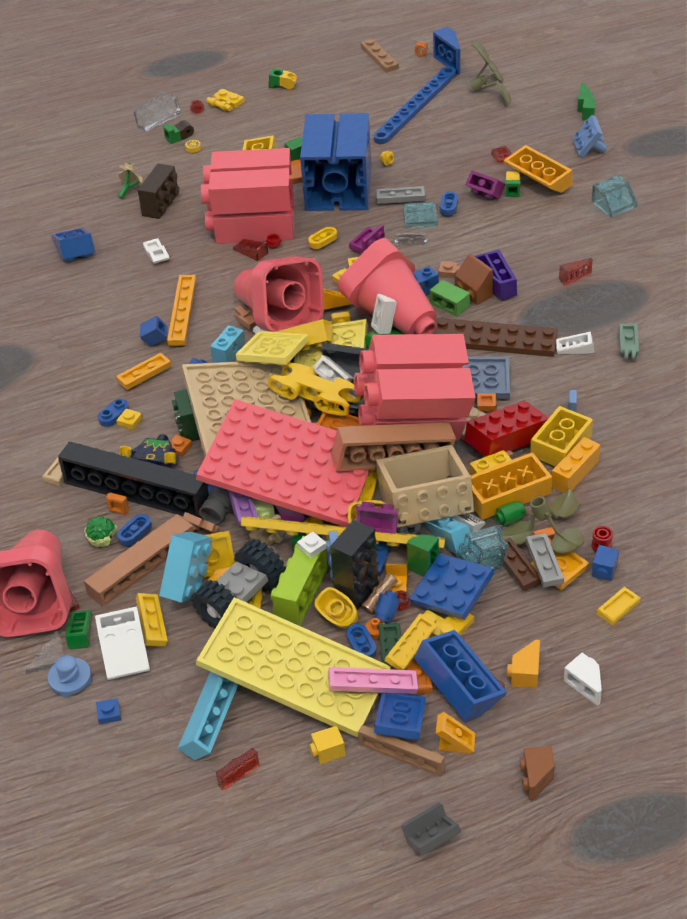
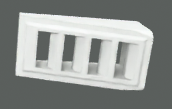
M591 332L556 339L557 354L595 353Z

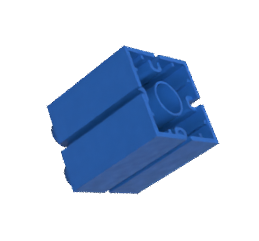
M340 113L339 121H335V114H306L300 155L305 211H334L335 201H339V211L369 210L372 167L369 113Z

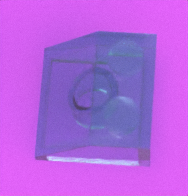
M620 175L601 181L592 187V202L610 217L637 207V201L629 182Z

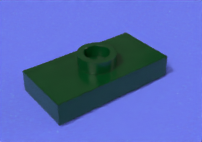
M400 623L378 625L381 662L389 666L391 665L384 660L401 638Z

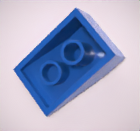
M449 27L433 31V57L446 67L455 68L456 74L460 75V46L456 32Z
M84 228L51 235L63 260L72 261L77 256L89 257L91 253L95 252L92 235Z

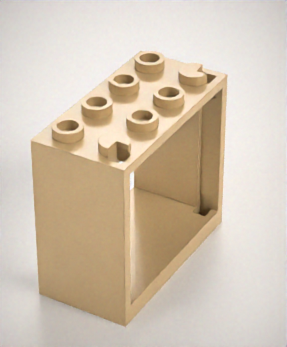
M452 445L376 460L379 491L382 500L386 504L394 505V509H399L398 519L403 521L398 522L397 528L474 512L471 476Z

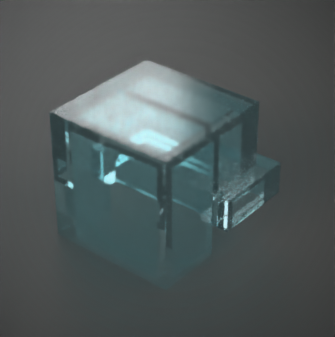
M496 525L466 534L464 542L459 545L457 558L491 567L494 571L501 569L509 545L501 537L503 529Z

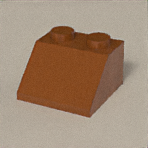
M469 254L455 274L454 285L469 292L470 301L478 305L493 297V269L474 255Z

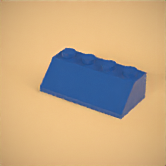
M456 630L422 640L414 659L465 722L482 716L506 695L507 691Z

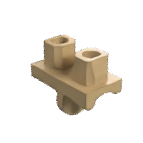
M276 514L271 519L281 520V516ZM260 528L258 531L250 532L249 537L250 539H259L261 543L265 542L267 547H269L274 542L280 543L286 531L278 530V533L266 532V528Z

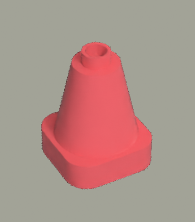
M386 238L372 243L338 280L337 289L352 305L367 316L373 315L378 294L395 300L397 305L392 326L404 334H433L437 328V323L435 322L436 312L414 276L415 265Z
M292 256L261 261L255 268L242 271L235 280L234 291L236 297L253 310L254 321L262 330L276 332L318 321L323 317L322 269L319 263L312 258Z
M33 530L26 534L10 550L0 551V636L14 637L60 628L65 623L72 606V597L62 570V546L59 539L53 533L46 530Z

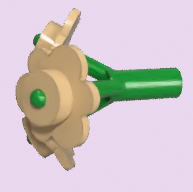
M130 162L119 166L124 170L118 173V177L121 178V182H125L118 194V197L121 199L125 197L129 188L137 184L140 187L144 182L142 176H138L134 172L135 170L138 171V169Z

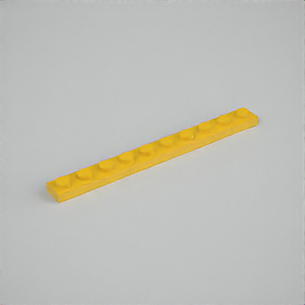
M249 516L241 518V526H246V530L258 531V528H266V532L278 533V530H285L288 535H298V532H303L307 536L314 532L317 535H326V538L329 539L328 532L337 531L339 536L346 529V527ZM375 532L376 544H379V541H385L389 546H399V543L407 544L408 540L418 536L405 533ZM437 537L439 538L440 551V548H444L445 538Z

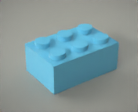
M190 531L171 536L159 596L181 603L192 599L191 596L203 585V577L208 569L206 563L212 550L211 537Z

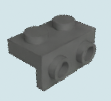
M441 803L435 804L402 824L407 844L421 856L431 852L434 848L451 840L461 832L459 824L446 815Z

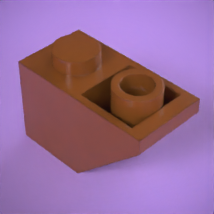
M552 746L524 748V757H520V770L525 771V777H522L523 791H528L529 800H534L554 779L555 764Z

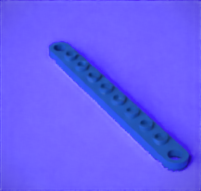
M453 67L441 69L374 133V142L385 144L390 138L395 136L451 82V79L456 76V69Z

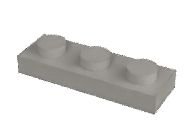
M424 186L376 189L377 204L425 201Z
M547 534L527 536L526 543L543 588L564 584L563 574Z

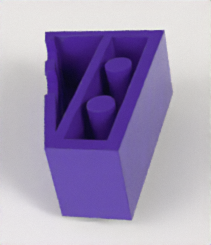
M499 249L475 256L493 269L494 295L501 300L517 296V279Z

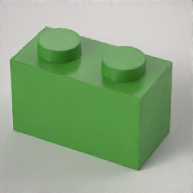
M442 280L430 289V303L454 316H459L470 306V293Z

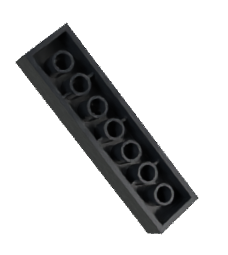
M70 441L58 455L65 484L104 495L113 493L125 496L129 502L184 516L186 512L201 518L199 510L207 500L209 490L208 484L196 480V475Z

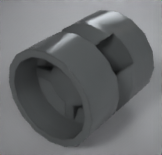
M214 488L199 510L201 518L216 525L221 524L232 506L229 493L224 489Z

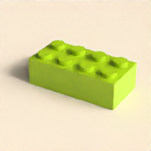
M296 543L292 558L288 559L286 570L280 574L279 583L276 588H273L271 593V600H273L274 605L273 614L301 626L329 569L327 548L310 559L297 547Z

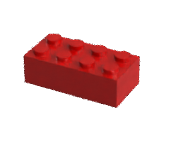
M525 400L467 421L464 441L485 457L503 450L505 452L512 451L530 444L531 439L549 417Z

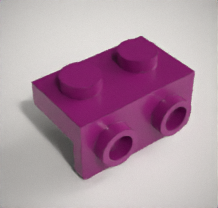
M380 224L376 229L367 227L349 243V249L362 254L372 243L385 237L384 225Z
M362 501V505L356 506V521L374 528L375 532L397 533L399 509H394V505L382 504V507L374 506L373 502Z

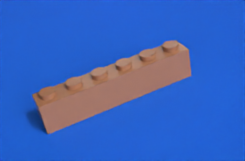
M176 514L110 563H107L96 573L90 575L84 581L87 594L102 607L165 562L168 556L171 536L189 531L194 532L193 525Z

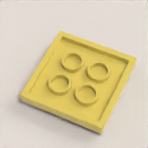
M259 331L236 353V360L244 361L245 363L259 362L261 364L272 363L279 366L287 365L309 341L308 334Z

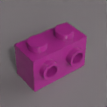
M471 170L465 185L471 188V192L478 195L481 192L485 194L484 197L493 200V198L500 199L506 184L498 179Z

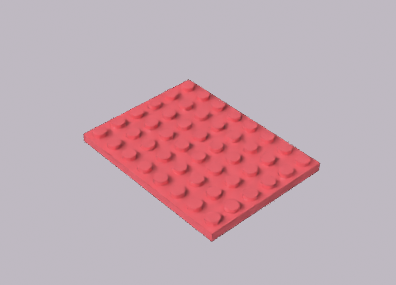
M234 399L197 472L196 480L347 527L349 525L348 507L352 503L358 502L370 470L336 471L331 456L336 430Z

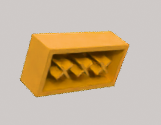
M533 452L471 475L473 506L481 520L494 516L498 507L510 502L520 501L522 504H526L535 497H544L552 493V476Z

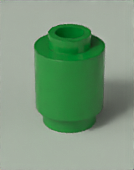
M513 501L498 507L495 513L497 523L502 526L510 525L522 520L526 516L525 507L520 501Z

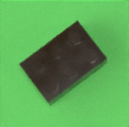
M157 163L139 187L138 196L142 216L160 219L169 205L172 204L174 198L179 194L175 166Z

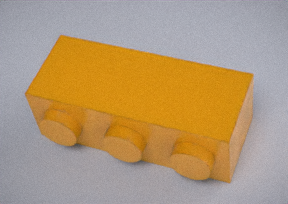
M583 437L552 470V488L563 493L568 489L572 491L599 462L601 445Z

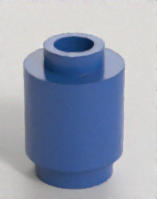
M386 590L385 593H380L374 611L376 612L375 618L391 623L392 618H395L401 600L397 598V593Z

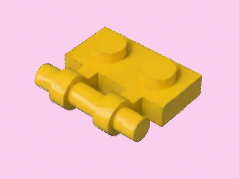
M221 89L213 95V98L208 97L206 102L213 107H220L223 111H231L232 108L236 109L245 102V98L236 93Z

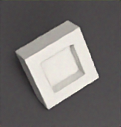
M311 532L297 542V547L310 559L327 548L326 542L314 532Z

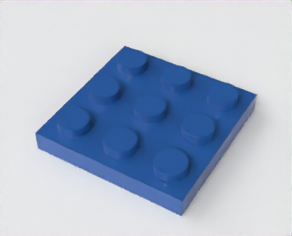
M439 553L409 600L413 605L465 620L493 577L494 570L491 567Z

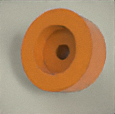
M378 618L369 620L365 625L373 640H379L378 625L385 624L384 621Z

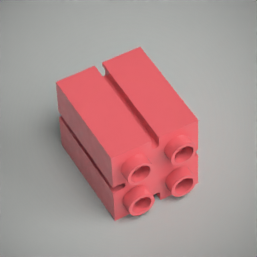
M290 148L212 152L211 165H203L204 184H201L202 204H207L208 211H205L206 231H214L216 244L266 241L267 236L270 234L279 235L281 240H294L295 200L293 179L289 178V175H292Z
M464 334L372 335L369 350L360 352L359 365L361 373H355L354 375L355 395L364 396L365 403L359 405V426L450 422L456 440H460L467 422L466 418L469 417L475 401L470 368H463V365L469 364Z

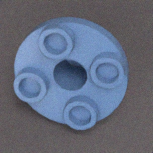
M70 655L62 656L55 661V664L48 672L49 686L62 697H69L90 685V667L87 662L80 658H74Z

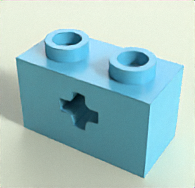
M227 326L210 346L213 363L233 362L236 358V353L245 345L244 330Z

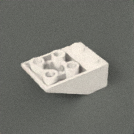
M137 606L96 615L95 619L107 679L111 680L150 671Z

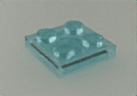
M436 202L404 204L405 228L437 227Z

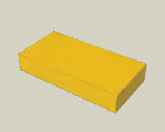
M623 587L599 607L596 614L613 626L640 603L641 598L626 587Z

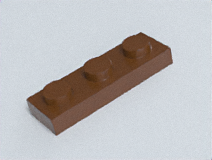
M511 537L493 544L494 553L523 591L541 584L538 572Z

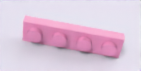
M329 667L328 670L329 691L416 694L418 691L416 671L341 667Z

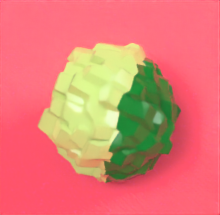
M104 516L93 517L87 523L84 530L85 537L96 547H107L111 541L110 536H114L117 527L109 518Z

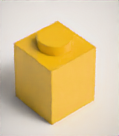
M337 726L311 734L310 752L313 757H317L320 765L345 757L344 741Z

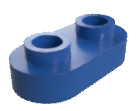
M449 191L442 195L440 212L445 216H452L457 210L458 194Z
M116 399L98 414L99 424L103 427H110L116 424L117 419L124 410L129 409L128 401Z
M145 514L133 517L118 531L119 543L123 546H131L141 539L152 527L150 517Z
M362 624L351 625L347 629V640L351 648L374 658L376 656V645L367 628Z

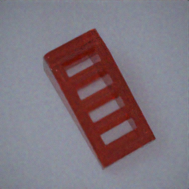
M243 239L233 247V250L256 261H259L269 253L268 244L259 241Z
M587 258L560 265L559 280L561 283L568 285L592 273L593 259Z

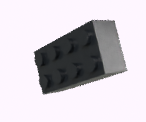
M353 519L330 546L333 586L346 595L358 610L373 592L372 589L379 585L376 553L377 540L374 528Z

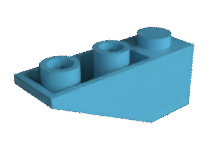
M451 517L422 522L435 537L445 538L444 547L456 555L474 547L469 527L465 523Z

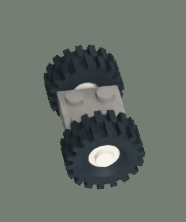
M259 539L249 540L235 553L234 561L236 562L217 581L207 580L191 596V602L194 603L193 607L197 609V614L202 616L201 619L204 622L207 621L210 627L213 626L215 629L234 597L247 603L261 588L265 592L273 590L279 583L280 574L286 570V567L283 566V560L279 559L278 553L275 554L272 547H267V544L265 542L261 543Z

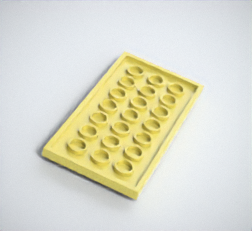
M235 597L196 661V665L328 725L337 726L339 730L357 738L358 731L364 725L379 693L329 691V667L389 670L391 668L387 664Z

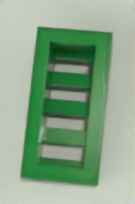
M91 610L71 612L65 636L69 649L89 647L92 621Z

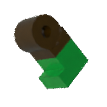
M182 120L173 126L169 124L163 125L165 139L170 144L184 140L194 133V128L186 120Z

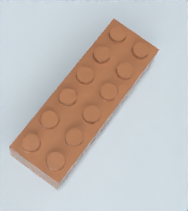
M450 422L344 426L337 428L331 456L336 471L376 470V460L448 445L454 447L456 437Z

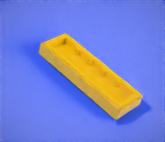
M419 614L384 661L397 670H405L415 657L422 640L428 639L437 628V624Z

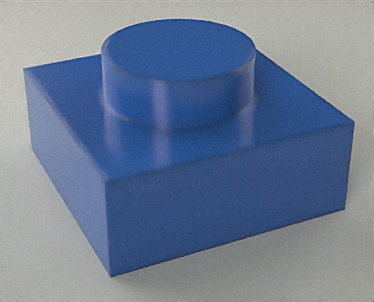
M118 698L96 702L99 725L121 721Z

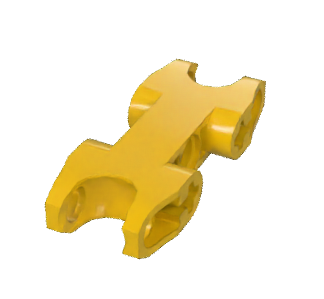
M289 362L287 365L282 366V374L284 376L273 375L268 378V387L275 393L291 400L300 396L314 401L315 406L319 410L328 414L345 416L350 412V404L348 402L357 403L363 399V396L355 397L349 393L350 390L354 391L353 383L342 378H336L333 382L316 376L312 368L302 364ZM287 368H290L292 372L289 373ZM273 381L281 384V387H277ZM339 404L343 406L344 410L338 407Z

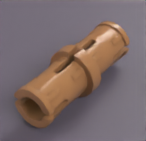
M387 573L381 583L372 589L373 592L369 598L362 604L364 609L372 614L375 611L380 593H385L386 590L390 591L398 580L390 573Z

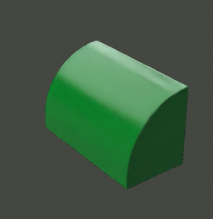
M418 535L407 541L408 570L424 577L439 555V538L431 535Z

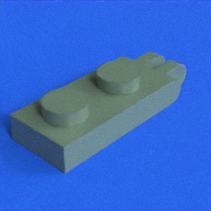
M619 324L620 354H624V359H628V354H631L632 359H636V355H639L637 324Z

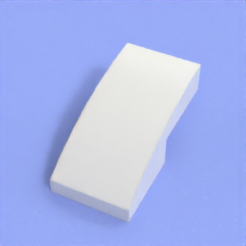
M158 238L143 242V247L153 264L169 260V255Z

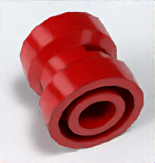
M607 526L596 527L592 533V550L596 553L599 545L612 548L613 531Z

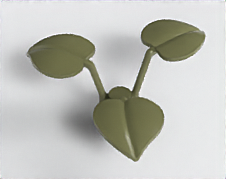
M479 42L472 43L470 46H473L486 63L479 73L475 75V79L470 81L471 87L477 92L481 88L484 89L497 85L506 106H508L511 97L504 85L500 84L504 80L502 74L498 71L496 65L489 60V55L484 46ZM489 65L492 73L486 77L484 75L481 76V73ZM492 75L496 76L497 80L495 82L486 84L489 77Z
M570 489L556 498L549 506L544 497L538 496L533 498L530 502L533 511L530 512L531 525L528 521L519 520L507 526L502 532L495 534L499 541L511 537L517 546L526 543V537L532 536L531 530L534 529L536 517L540 521L548 519L558 535L551 541L552 549L556 553L565 554L581 547L585 541L579 529L570 527L561 533L552 518L557 519L558 517L568 518L579 509L578 500Z

